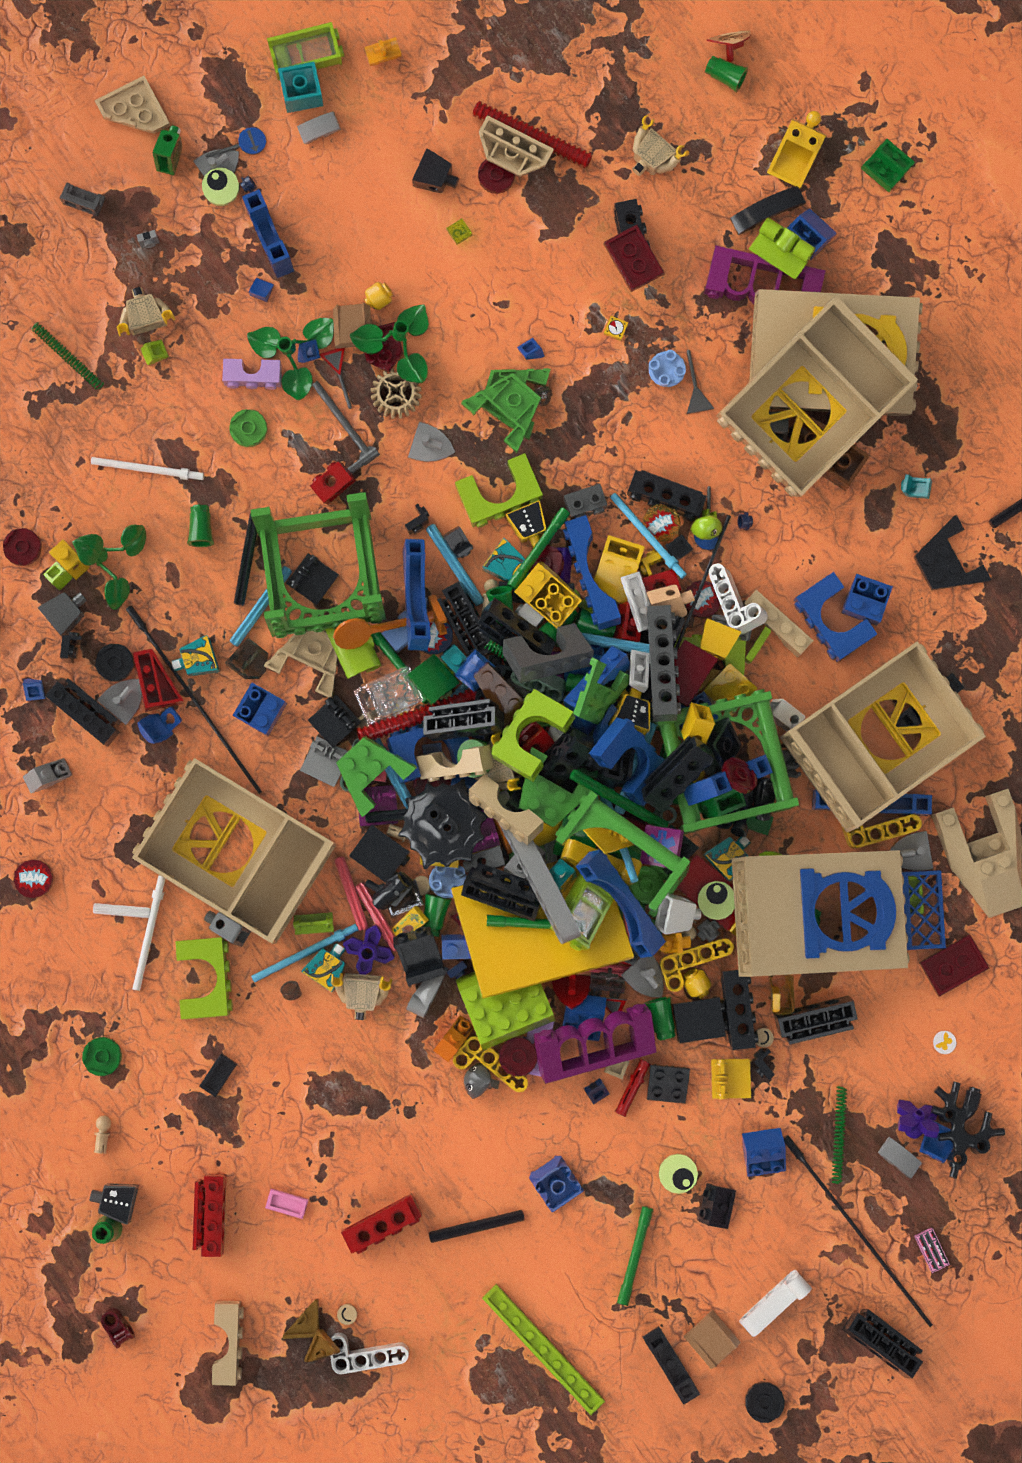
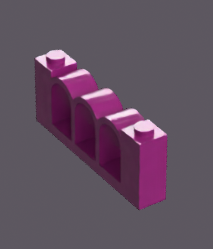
M715 245L704 294L713 299L722 298L724 294L733 301H740L748 296L749 300L754 304L755 292L753 290V282L756 269L778 273L774 290H779L782 275H788L756 254ZM731 263L752 268L748 287L743 291H734L728 286L727 277ZM805 266L797 277L803 279L801 291L821 292L826 270Z
M636 1004L633 1007L626 1008L627 1013L615 1011L609 1014L604 1022L597 1018L585 1020L579 1025L578 1030L573 1026L567 1025L558 1028L555 1032L553 1029L534 1034L539 1072L545 1084L657 1053L652 1014L646 1004ZM621 1024H629L631 1042L614 1046L612 1038L614 1029ZM602 1031L605 1049L588 1054L586 1046L588 1036L593 1032ZM568 1039H577L579 1056L561 1061V1045Z

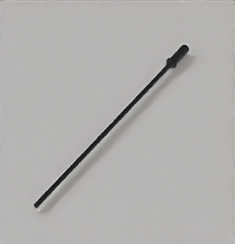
M727 515L726 520L722 527V531L719 535V538L717 540V543L715 545V548L713 550V553L703 575L702 581L694 598L695 601H693L692 606L684 623L683 629L675 646V648H677V651L680 647L683 636L685 634V631L687 629V626L689 624V621L699 599L700 593L708 576L709 569L712 566L717 550L719 548V545L721 543V540L731 518L730 515ZM652 702L650 704V720H653Z
M132 605L126 608V611L133 619L135 624L138 626V629H140L142 632L146 634V636L151 641L153 646L156 648L158 653L161 655L163 660L166 662L170 670L173 672L175 677L178 679L180 684L183 686L185 691L193 700L197 708L200 710L202 715L205 717L207 722L210 724L212 729L215 731L217 736L225 745L229 753L232 755V757L237 762L239 767L242 769L244 774L247 776L249 781L252 783L254 788L260 794L262 792L261 789L258 787L256 782L253 780L251 775L248 773L246 768L238 759L234 751L231 749L229 744L226 742L224 737L221 735L219 730L216 728L214 723L211 721L209 716L201 707V705L194 697L192 692L189 690L187 685L184 683L182 678L179 676L177 671H174L172 664L169 662L165 654L162 652L160 647L157 645L155 640L148 632L146 623L143 622V620L138 615V613Z
M786 1135L784 1142L794 1154L796 1160L798 1159L805 1165L921 1317L931 1327L933 1324L806 1162L804 1153L800 1151L790 1136Z

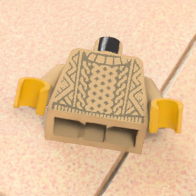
M648 115L642 118L643 126H640L633 144L634 160L637 164L632 170L638 176H641L645 170L651 175L672 171L681 161V157L689 155L688 150L684 154L681 153V149L685 145H680L675 149L652 128L649 130L648 127L652 126L655 120L653 118L651 123L647 124L646 118Z
M137 287L132 289L134 299L126 301V307L123 308L120 322L117 325V331L119 336L123 332H126L127 335H130L131 332L134 336L167 326V320L170 318L176 319L169 306L161 299L154 298L152 294L145 295L143 288Z
M501 732L491 736V740L487 744L490 745V750H492L495 742L500 741ZM492 756L494 768L490 769L486 775L499 785V789L506 791L520 790L521 787L517 786V780L522 778V776L498 762Z
M340 973L339 978L334 977V974H332L331 984L335 987L341 1001L346 1004V1008L355 1010L354 1018L356 1020H365L366 1011H374L375 1006L381 1005L387 997L392 979L390 978V981L386 982L382 976L345 973L343 980V973Z

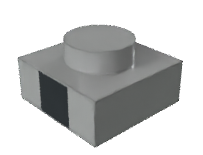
M155 230L137 235L141 248H152L160 243Z

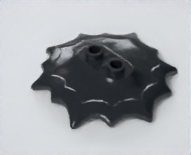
M461 779L458 783L451 786L442 783L440 786L434 787L427 783L420 794L405 799L408 811L403 816L404 827L398 836L408 838L410 848L417 851L421 856L424 869H427L435 862H440L445 867H449L451 863L457 860L472 861L473 848L485 838L481 832V825L489 817L470 802L465 779ZM437 812V817L432 818L433 814ZM450 825V831H445V828Z

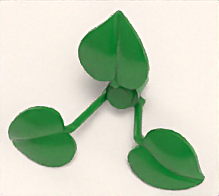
M424 304L410 307L401 312L397 322L394 324L393 330H389V333L384 338H382V330L374 324L363 325L350 333V339L360 351L367 354L380 352L383 348L382 342H385L390 336H393L396 341H402L405 358L400 359L397 363L398 375L402 379L414 383H423L426 380L428 367L425 359L418 353L408 356L406 343L408 332L413 336H419L428 329L429 323Z
M319 318L306 324L303 329V335L308 340H291L288 337L281 338L278 330L273 327H263L247 333L250 346L260 357H274L277 348L287 355L294 370L285 372L281 383L284 391L297 401L303 399L309 393L313 378L307 368L297 369L292 358V354L296 350L295 344L316 339L318 349L329 346L334 337V322L331 318Z
M133 524L123 530L121 535L123 547L121 548L103 547V539L97 534L84 535L72 541L78 558L84 565L90 566L96 563L97 566H100L113 577V580H109L106 583L104 590L106 601L112 610H117L129 596L130 586L125 578L117 579V576L105 567L102 562L107 560L108 551L126 550L128 556L138 555L146 542V531L143 525Z

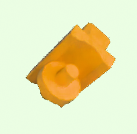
M396 37L385 41L378 40V43L364 47L370 66L402 57Z
M682 933L663 934L662 937L666 942L659 951L664 952V954L682 953L683 948H691L690 936L682 937Z

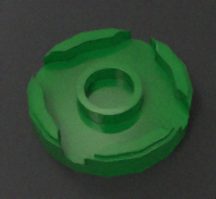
M98 1037L91 1040L85 1046L82 1061L90 1073L96 1076H106L118 1069L122 1061V1052L120 1046L114 1040L108 1037Z

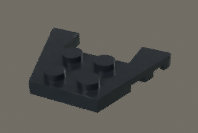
M957 515L953 516L914 556L931 591L985 583L991 580L984 565L965 573L952 549L948 538L965 530Z

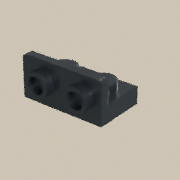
M68 632V635H62L60 658L66 663H74V659H77L78 647H75V645H87V641L83 636H80V633Z
M707 1183L703 1192L702 1207L699 1211V1222L708 1226L728 1229L736 1190Z

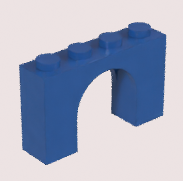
M260 189L242 196L247 213L276 277L280 278L294 272L290 256L283 240L279 238Z
M832 572L794 599V606L799 613L802 612L804 614L808 627L815 630L817 640L821 644H825L829 657L838 662L874 638L877 632L867 619L846 632H834L825 626L821 618V608L825 601L844 588L836 574Z
M611 646L599 660L607 665L597 683L605 685L609 682L608 684L611 687L619 671L630 674V662L627 654ZM585 676L563 700L565 707L573 712L580 691L585 690L587 681L584 680ZM628 685L626 690L628 691L631 686ZM576 715L572 722L574 728L587 735L596 726V724Z
M616 717L589 754L599 766L612 769L623 753L633 747L637 754V767L631 779L621 791L632 802L644 806L646 802L643 800L641 791L646 785L644 781L665 759L658 756L655 752L656 749L646 742L645 736L634 728L635 724L631 720Z
M419 725L408 728L409 732H394L386 740L391 753L399 755L403 760L417 766L404 780L397 774L400 784L421 777L414 749L417 741L426 736L423 735V727L420 728ZM468 737L442 740L448 747L454 764H458V749L463 742L469 740Z
M766 754L746 761L749 765L747 768L755 772L757 779L773 773ZM721 771L688 785L683 793L688 805L691 806L731 791L732 787L725 771Z

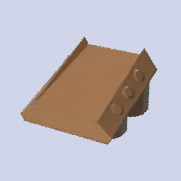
M363 302L362 304L344 306L337 304L334 307L335 348L356 347L350 339V333L363 325L372 324L369 305Z
M713 1310L684 1335V1338L711 1369L715 1368L740 1344L734 1333Z

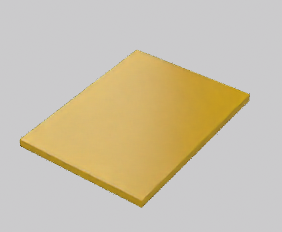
M558 861L547 863L546 866L548 870H550ZM570 865L576 871L578 877L579 870L575 866ZM574 882L563 892L564 900L568 896ZM463 885L451 888L483 999L634 959L626 929L615 900H613L598 928L590 948L577 951L570 947L569 942L561 944L555 932L551 929L486 926L487 915L520 916L462 896ZM585 889L582 896H586L588 901L598 907L601 898L589 889ZM580 899L572 916L575 920H585L586 930L596 910ZM542 907L536 919H548Z

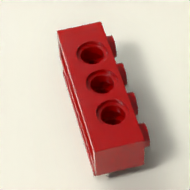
M206 1174L204 1176V1183L199 1179L195 1181L192 1250H197L201 1247V1257H221L224 1254L227 1174ZM203 1187H205V1203H202L204 1195ZM202 1207H205L204 1223H202V1219H203V1208H202ZM201 1227H204V1243H201V1241H202V1228H201Z
M411 1193L343 1229L341 1234L351 1254L354 1252L360 1254L368 1249L367 1246L373 1243L377 1245L383 1242L386 1236L390 1234L394 1236L403 1231V1227L407 1225L413 1226L420 1222L419 1218L422 1217V1212ZM402 1212L405 1215V1219L402 1221L397 1220L395 1213ZM384 1221L388 1228L381 1230L378 1228L377 1223ZM367 1231L370 1234V1238L363 1239L360 1236V1232Z

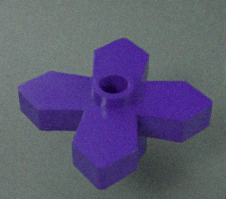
M377 924L366 929L364 941L351 937L343 942V946L348 954L359 956L356 964L359 974L366 975L371 972L374 960L386 964L395 957L390 947L378 945L382 932ZM366 948L371 949L372 952H371V953H368V952L366 951Z
M899 1099L897 1113L901 1117L898 1121V1130L905 1132L908 1137L917 1139L923 1134L927 1137L937 1138L939 1125L934 1122L937 1115L931 1113L932 1106L924 1105L917 1109L910 1101Z

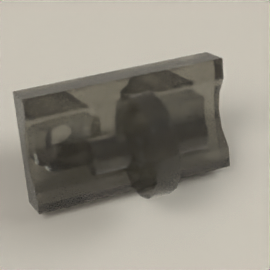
M608 967L607 973L591 972L589 988H591V994L594 996L602 995L603 990L610 991L609 997L619 999L621 993L624 994L625 980L623 977H619V974H612V968Z

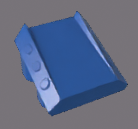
M554 1156L552 1160L536 1171H532L529 1176L536 1191L540 1194L551 1212L556 1211L584 1191L562 1156Z

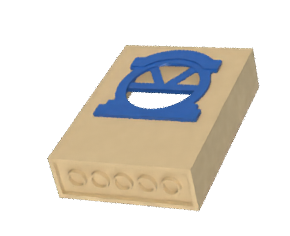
M900 850L733 858L732 873L739 977L908 968L910 958L907 952L908 935L905 929L907 917L904 913L905 895L903 894L904 876L901 871L903 858L900 855ZM836 882H839L843 942L835 941L825 935L819 928L815 918V904L819 895L825 888ZM848 882H854L863 886L865 891L849 902ZM873 897L877 909L876 921L874 924H871L850 911L868 898ZM850 921L866 929L868 934L853 942L851 940Z

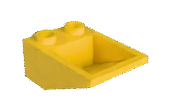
M811 111L807 114V125L792 119L767 173L791 185L798 186L800 189L827 136L813 129L814 126L821 122V115L817 111ZM794 129L799 130V136L793 135ZM811 137L816 138V144H810L809 140Z

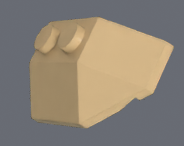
M488 115L479 130L486 159L519 177L545 167L554 151L553 148Z

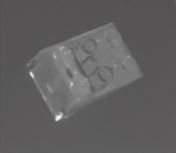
M405 666L354 690L368 726L369 724L374 725V722L379 723L382 719L384 721L386 718L391 719V716H396L423 701L419 690L406 677L411 672L409 666Z

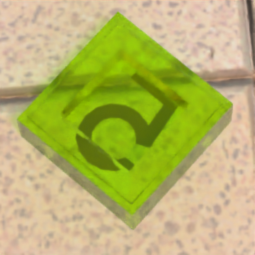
M462 218L446 228L456 245L472 236V232Z

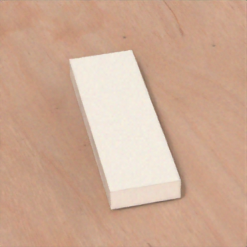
M639 571L621 577V581L637 630L641 632L648 630L647 606L651 605Z

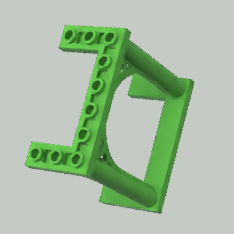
M366 492L347 495L349 509L274 520L270 507L250 510L255 528L261 539L270 611L264 612V617L272 637L284 638L289 634L303 635L308 631L323 632L328 628L336 629L342 622L354 618L363 619L374 624L386 620L379 589L369 521L372 519ZM353 523L359 565V579L354 592L346 601L330 609L315 610L297 603L289 595L284 585L277 534ZM360 591H363V597L358 595ZM353 600L360 601L363 609L355 610L351 606V602ZM286 602H290L292 606L287 607ZM343 608H348V609H349V612H348V611H344V612L342 613L341 610H342ZM299 609L301 611L299 618L290 620L291 612ZM305 614H311V615H312V617H310V618H309V617L304 618V617H305Z
M765 689L754 691L751 696L746 697V694L734 696L735 700L727 701V698L716 700V704L708 706V703L699 705L709 707L712 716L714 714L718 715V719H714V722L728 717L730 721L746 726L758 737L773 771L770 774L776 803L701 820L697 804L689 806L684 793L679 794L677 799L684 825L680 826L678 830L684 831V834L762 814L789 810L799 805L798 798L793 796L770 705V700L772 699L771 691L765 692ZM689 707L681 708V714H677V721L653 722L656 725L655 731H659L662 736L667 757L681 744L678 736L680 738H683L679 725L684 723ZM738 708H740L738 711V716L732 717L730 715L731 711L732 713H734L737 711ZM744 709L753 710L752 718L748 721L742 719ZM758 717V721L756 723L759 727H753L752 723Z
M590 791L589 794L585 793L579 801L580 807L577 811L573 809L567 817L569 820L565 827L562 825L556 832V842L564 846L566 841L579 831L588 828H606L619 833L632 842L634 845L629 848L641 855L643 850L671 870L672 874L667 875L663 871V867L650 865L668 878L648 906L651 909L648 915L655 919L660 904L668 894L674 893L689 872L690 861L685 857L680 858L604 804L593 791Z

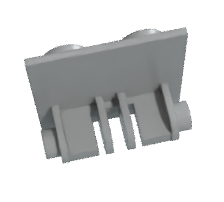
M317 736L315 741L313 740L311 743V749L300 771L335 787L341 775L336 762L348 751L338 746L332 748L326 740Z

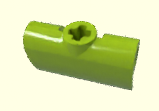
M768 217L759 230L760 233L749 247V250L788 276L796 279L812 257L816 248L801 239L795 232L786 227L784 228Z
M325 629L347 679L363 671L371 672L382 666L374 650L372 637L362 646L346 650L336 645L333 638L335 629Z

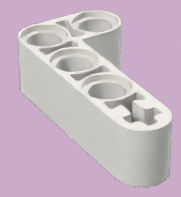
M721 564L712 565L709 569V576L728 625L744 634L764 624L768 617L767 612L756 603H751L744 607L730 571ZM759 611L758 615L754 617V614Z
M793 1270L756 1303L739 1322L752 1337H755L796 1299H803L811 1291L812 1287L796 1270Z
M335 1333L331 1337L332 1341L341 1339L344 1343V1346L339 1348L341 1350L340 1353L330 1356L332 1368L337 1374L405 1363L409 1356V1348L403 1342L350 1351L345 1334ZM398 1349H401V1352H405L403 1357H399V1354H396ZM389 1350H391V1354H394V1355H392V1359H391V1360L389 1359V1358H390V1352H389ZM382 1352L385 1354L386 1359L379 1361L376 1359L375 1354ZM359 1355L364 1356L366 1363H357L356 1357ZM344 1359L347 1366L341 1368L337 1365L336 1361Z

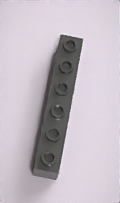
M671 605L647 606L653 722L677 721V714H681V703L677 702L676 696H680L679 684L675 683V677H679L678 666H674V659H677V648H673V641H676V630H672V623H675V612H671ZM665 625L667 628L659 629L657 626ZM666 643L668 646L660 647L658 644ZM667 661L669 664L663 666L659 662ZM668 679L670 682L663 684L660 680ZM663 697H669L671 701L664 702L661 699Z

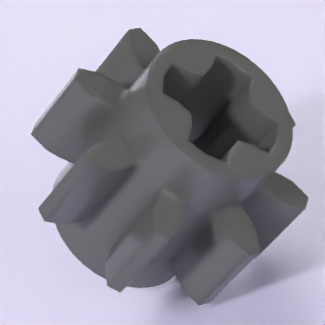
M707 918L697 927L700 931L697 935L702 941L707 939L710 943L720 934L717 929L721 926L715 920L710 922Z

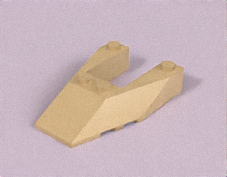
M1009 789L985 796L998 833L976 841L966 842L954 807L931 815L950 869L974 897V900L988 918L1022 907V835Z

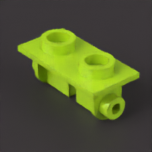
M333 913L294 915L293 927L295 935L334 932Z

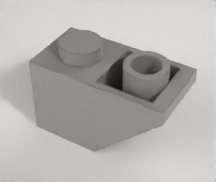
M63 758L33 768L23 776V779L32 794L47 789L72 776V773Z

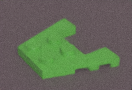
M551 369L491 370L486 388L512 373L525 384L530 382L546 387ZM489 402L482 406V409L511 429L516 427ZM531 421L524 438L530 440L534 422Z
M512 373L485 390H481L474 396L463 400L461 405L473 415L486 402L495 407L516 426L504 439V442L517 453L541 397Z
M592 657L590 661L592 669L590 674L586 673L584 680L587 681L585 690L580 691L573 714L598 725L609 706L616 702L629 685V674L619 671L611 688L597 683L607 664Z
M366 736L336 762L362 817L376 805L363 789L388 766H391L404 780L417 768L413 763L410 764L399 755L386 750L387 748Z
M533 747L530 749L529 754L540 759L542 763L545 762L547 755ZM538 774L534 782L525 778L519 808L523 811L531 810L544 823L554 827L579 805L582 796L585 793L589 794L591 790L578 783L573 793H570Z

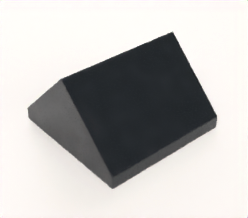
M728 717L715 722L707 744L712 749L714 758L722 770L724 762L732 757H736L742 744Z

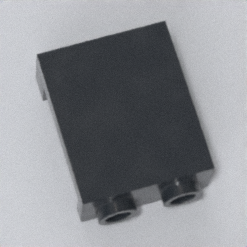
M373 825L370 826L349 855L385 883H387V879L398 873L397 870L401 865L404 867L410 860L408 856L410 854L409 851Z
M430 926L419 927L413 932L400 933L393 937L394 948L397 949L406 974L408 986L445 975V965Z
M720 997L672 1004L678 1043L726 1036L725 1032H728L727 1020H723L722 1012H725L724 1001H720Z

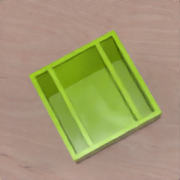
M475 972L455 979L483 1050L556 1021L541 984L483 999Z

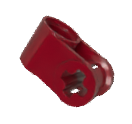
M110 1308L103 1314L101 1324L117 1349L128 1339L135 1338L134 1331L118 1309ZM107 1315H113L116 1318V1322L110 1323L107 1320Z

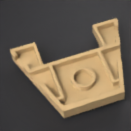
M308 631L303 635L294 634L264 664L265 668L280 674L288 657H291L324 673L315 692L328 698L333 696L338 657L327 633L324 631Z

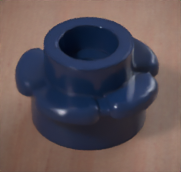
M249 175L245 178L242 177L240 184L246 193L254 192L257 186Z
M748 512L738 515L737 523L739 529L747 531L752 527L753 518Z

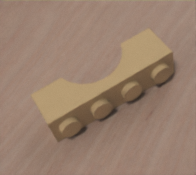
M755 590L744 602V607L751 603H756L767 612L768 617L764 625L771 629L779 637L783 645L797 658L814 641L759 591ZM759 611L754 614V617L758 615Z
M490 745L463 750L458 764L450 762L443 752L429 753L416 757L421 774L420 779H428L429 782L440 780V777L443 776L444 780L456 778L455 775L459 774L460 778L471 776L472 772H475V775L487 774L486 770L494 768Z
M484 774L469 789L470 802L475 806L481 807L489 818L497 820L504 830L512 832L519 842L523 841L528 845L543 830L544 821L529 809L522 812H511L503 808L498 801L499 785Z
M217 1301L215 1303L214 1324L226 1332L229 1339V1349L224 1357L213 1363L212 1385L236 1386L238 1380L242 1378V1367H239V1359H242L243 1348L239 1347L240 1339H243V1327H240V1319L244 1318V1307H241V1301Z

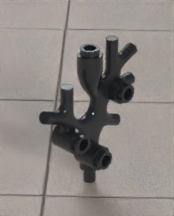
M953 1082L950 1093H946L941 1087L937 1086L934 1093L945 1102V1106L940 1108L933 1105L931 1108V1113L938 1115L941 1122L951 1123V1130L946 1133H938L937 1137L939 1141H951L953 1144V1151L947 1158L951 1168L949 1177L957 1179L959 1170H962V1167L967 1162V1155L965 1154L967 1149L970 1148L974 1154L987 1153L990 1150L988 1140L991 1137L1005 1135L1004 1128L993 1129L990 1126L992 1113L990 1112L984 1113L981 1129L977 1134L967 1133L964 1127L965 1122L976 1113L982 1094H980V1089L969 1087L965 1094L963 1106L958 1108L956 1101L961 1085L958 1082Z

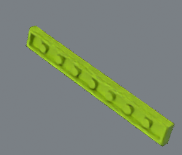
M497 1284L482 1297L490 1308L590 1415L605 1402L602 1396Z

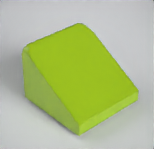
M162 340L145 343L141 348L147 365L169 357Z
M57 561L43 574L58 590H61L72 579V576Z

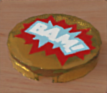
M661 504L649 508L643 517L642 523L659 542H665L677 535L681 521L678 513L673 508Z

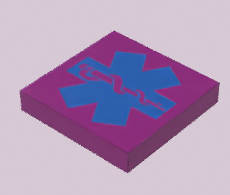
M646 825L645 833L680 857L684 831ZM642 850L640 858L642 864L667 868Z

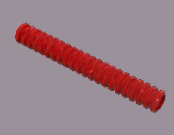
M481 101L476 103L473 117L478 116V119L485 121L488 115L553 148V154L557 153V156L562 155V158H567L568 161L572 160L574 164L577 162L579 166L583 165L585 169L590 164L592 159L591 152L587 153V150L582 151V148H576V145L571 146V143L568 142L567 144L565 140L561 141L559 137L556 139L554 135L550 136V133L546 134L544 130L540 131L539 128L535 129L533 125L529 126V123L524 124V121H519L518 118L513 119V116L509 117L507 113L503 114V111L498 112V109H492V106L487 107L486 103L482 104Z
M471 689L469 691L465 690L464 693L459 692L458 695L454 694L453 697L442 698L441 701L438 700L433 705L425 704V707L414 708V711L408 710V713L397 714V717L391 716V719L386 718L385 721L382 719L379 723L374 722V725L369 724L368 727L365 725L362 729L359 727L357 728L358 738L361 740L366 736L371 740H377V737L382 738L383 735L388 736L389 733L392 734L394 731L405 730L406 727L411 728V725L416 726L417 723L420 725L423 722L424 716L433 715L429 711V707L474 701L476 691L474 692Z

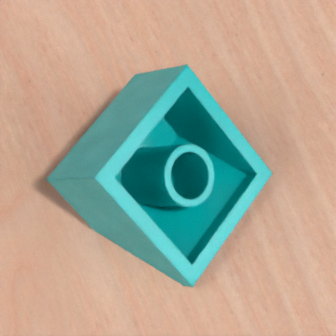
M315 61L278 68L287 113L324 106Z

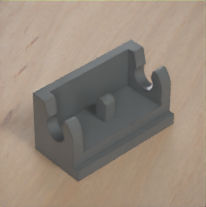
M66 183L60 199L64 205L98 217L105 201V196L97 195Z

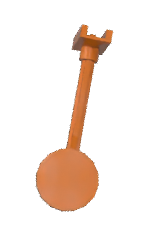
M436 595L428 596L429 611H427L429 622H434L439 635L447 634L444 623H447V619L437 601ZM406 618L370 626L363 619H349L337 626L333 638L336 645L346 650L355 649L365 644L371 637V634L407 626Z

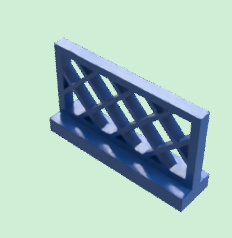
M941 871L902 872L904 876L903 894L905 895L904 913L907 917V923L905 924L908 935L907 950L946 948ZM929 875H936V884L933 887L925 882ZM908 876H915L920 880L914 889L909 885ZM922 884L930 890L924 898L916 892ZM932 893L937 897V903L934 907L926 901ZM913 894L922 900L915 908L910 904L909 900ZM923 903L931 909L925 917L917 911ZM933 912L938 916V923L935 926L927 920ZM914 913L922 919L916 927L911 923V917ZM924 923L932 929L926 937L919 931V928ZM934 932L939 935L940 944H933L929 940ZM917 933L923 940L919 945L912 946V937Z

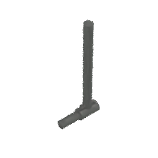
M316 381L312 384L313 388L361 450L359 460L347 468L353 474L380 454L375 447L366 446L321 384Z

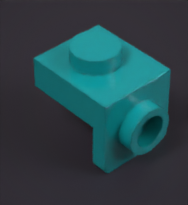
M905 474V479L901 482L902 492L907 497L929 499L932 486L931 478H918Z

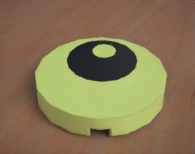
M226 168L210 170L202 181L204 196L210 203L216 206L228 205L239 194L240 185L238 179L232 171Z
M714 881L707 883L701 888L697 902L704 916L720 920L732 914L735 909L734 891L729 885L724 882Z
M678 1153L669 1155L659 1167L660 1182L665 1189L672 1193H685L692 1189L697 1182V1167L692 1159L686 1155Z

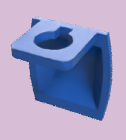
M474 650L461 664L455 676L472 691L477 692V689L480 687L474 678V673L487 662L494 668L495 665L477 650Z
M170 706L161 715L159 713L152 714L141 719L138 722V728L142 736L149 743H159L174 734L172 730L181 723L182 719L175 709ZM168 713L174 716L175 721L173 724L166 723Z
M937 1123L939 1125V1133H946L951 1130ZM924 1135L919 1152L944 1163L953 1149V1144L951 1141H939L938 1137L932 1138Z

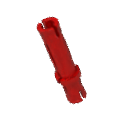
M639 1059L638 1065L634 1073L630 1075L631 1079L615 1110L616 1113L626 1117L640 1085L645 1082L643 1079L651 1063Z

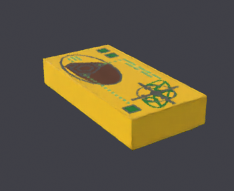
M416 905L392 928V931L396 936L400 933L413 932L417 928L423 927L429 919Z

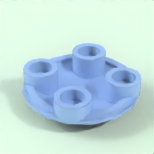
M673 350L660 352L649 362L651 379L662 387L677 385L685 376L686 365L684 360Z
M435 866L429 875L431 890L442 898H453L451 888L464 885L467 877L465 869L462 866L458 868Z

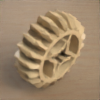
M393 368L389 374L384 370V377L377 375L379 382L373 381L375 387L371 388V392L374 393L371 395V400H376L373 403L374 407H378L379 413L384 411L385 417L391 413L392 419L395 418V414H398L399 419L402 418V413L409 416L408 410L410 409L414 412L415 407L413 405L419 406L420 404L416 400L422 397L418 393L421 391V387L417 386L419 383L402 379L397 372H394ZM400 380L401 382L398 384H392L390 381ZM408 385L412 390L409 400L404 395ZM383 387H386L389 392L385 401L381 398ZM392 391H395L396 393L399 391L400 396H398L397 394L393 396ZM395 402H399L402 404L401 406L397 407L390 406Z

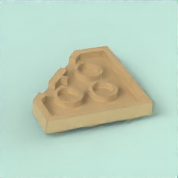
M145 76L94 100L105 120L156 134L171 126Z

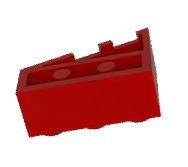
M153 649L133 652L145 712L183 704L184 700L167 675Z

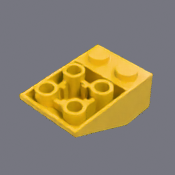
M608 535L594 581L604 593L622 604L628 600L621 577L637 572L645 546Z
M539 562L514 591L556 629L565 622L582 601L544 562Z

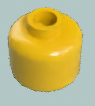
M376 282L365 290L367 298L364 301L370 306V309L374 307L376 310H381L392 302L391 296H393V293L386 283Z
M693 968L684 974L683 986L691 997L703 998L708 995L711 981L703 970Z

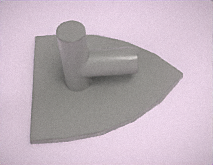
M217 149L201 155L193 162L204 177L210 170L215 168H226L234 173L238 164L239 151L230 150L208 158L205 156L208 153L221 150Z
M419 422L408 458L431 462L447 458L455 453L451 442L445 434L433 426Z
M129 679L118 682L108 688L97 700L125 725L133 718L141 702L142 694L139 680Z
M927 831L907 835L900 839L890 850H900V855L903 858L901 867L913 871L933 869Z
M654 956L639 958L634 966H630L621 975L640 994L649 997H662L664 987L663 976Z

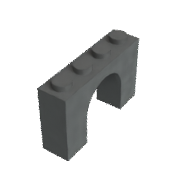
M575 623L557 627L556 643L562 652L555 655H541L532 651L522 636L503 640V656L520 683L592 666L590 661L594 651Z

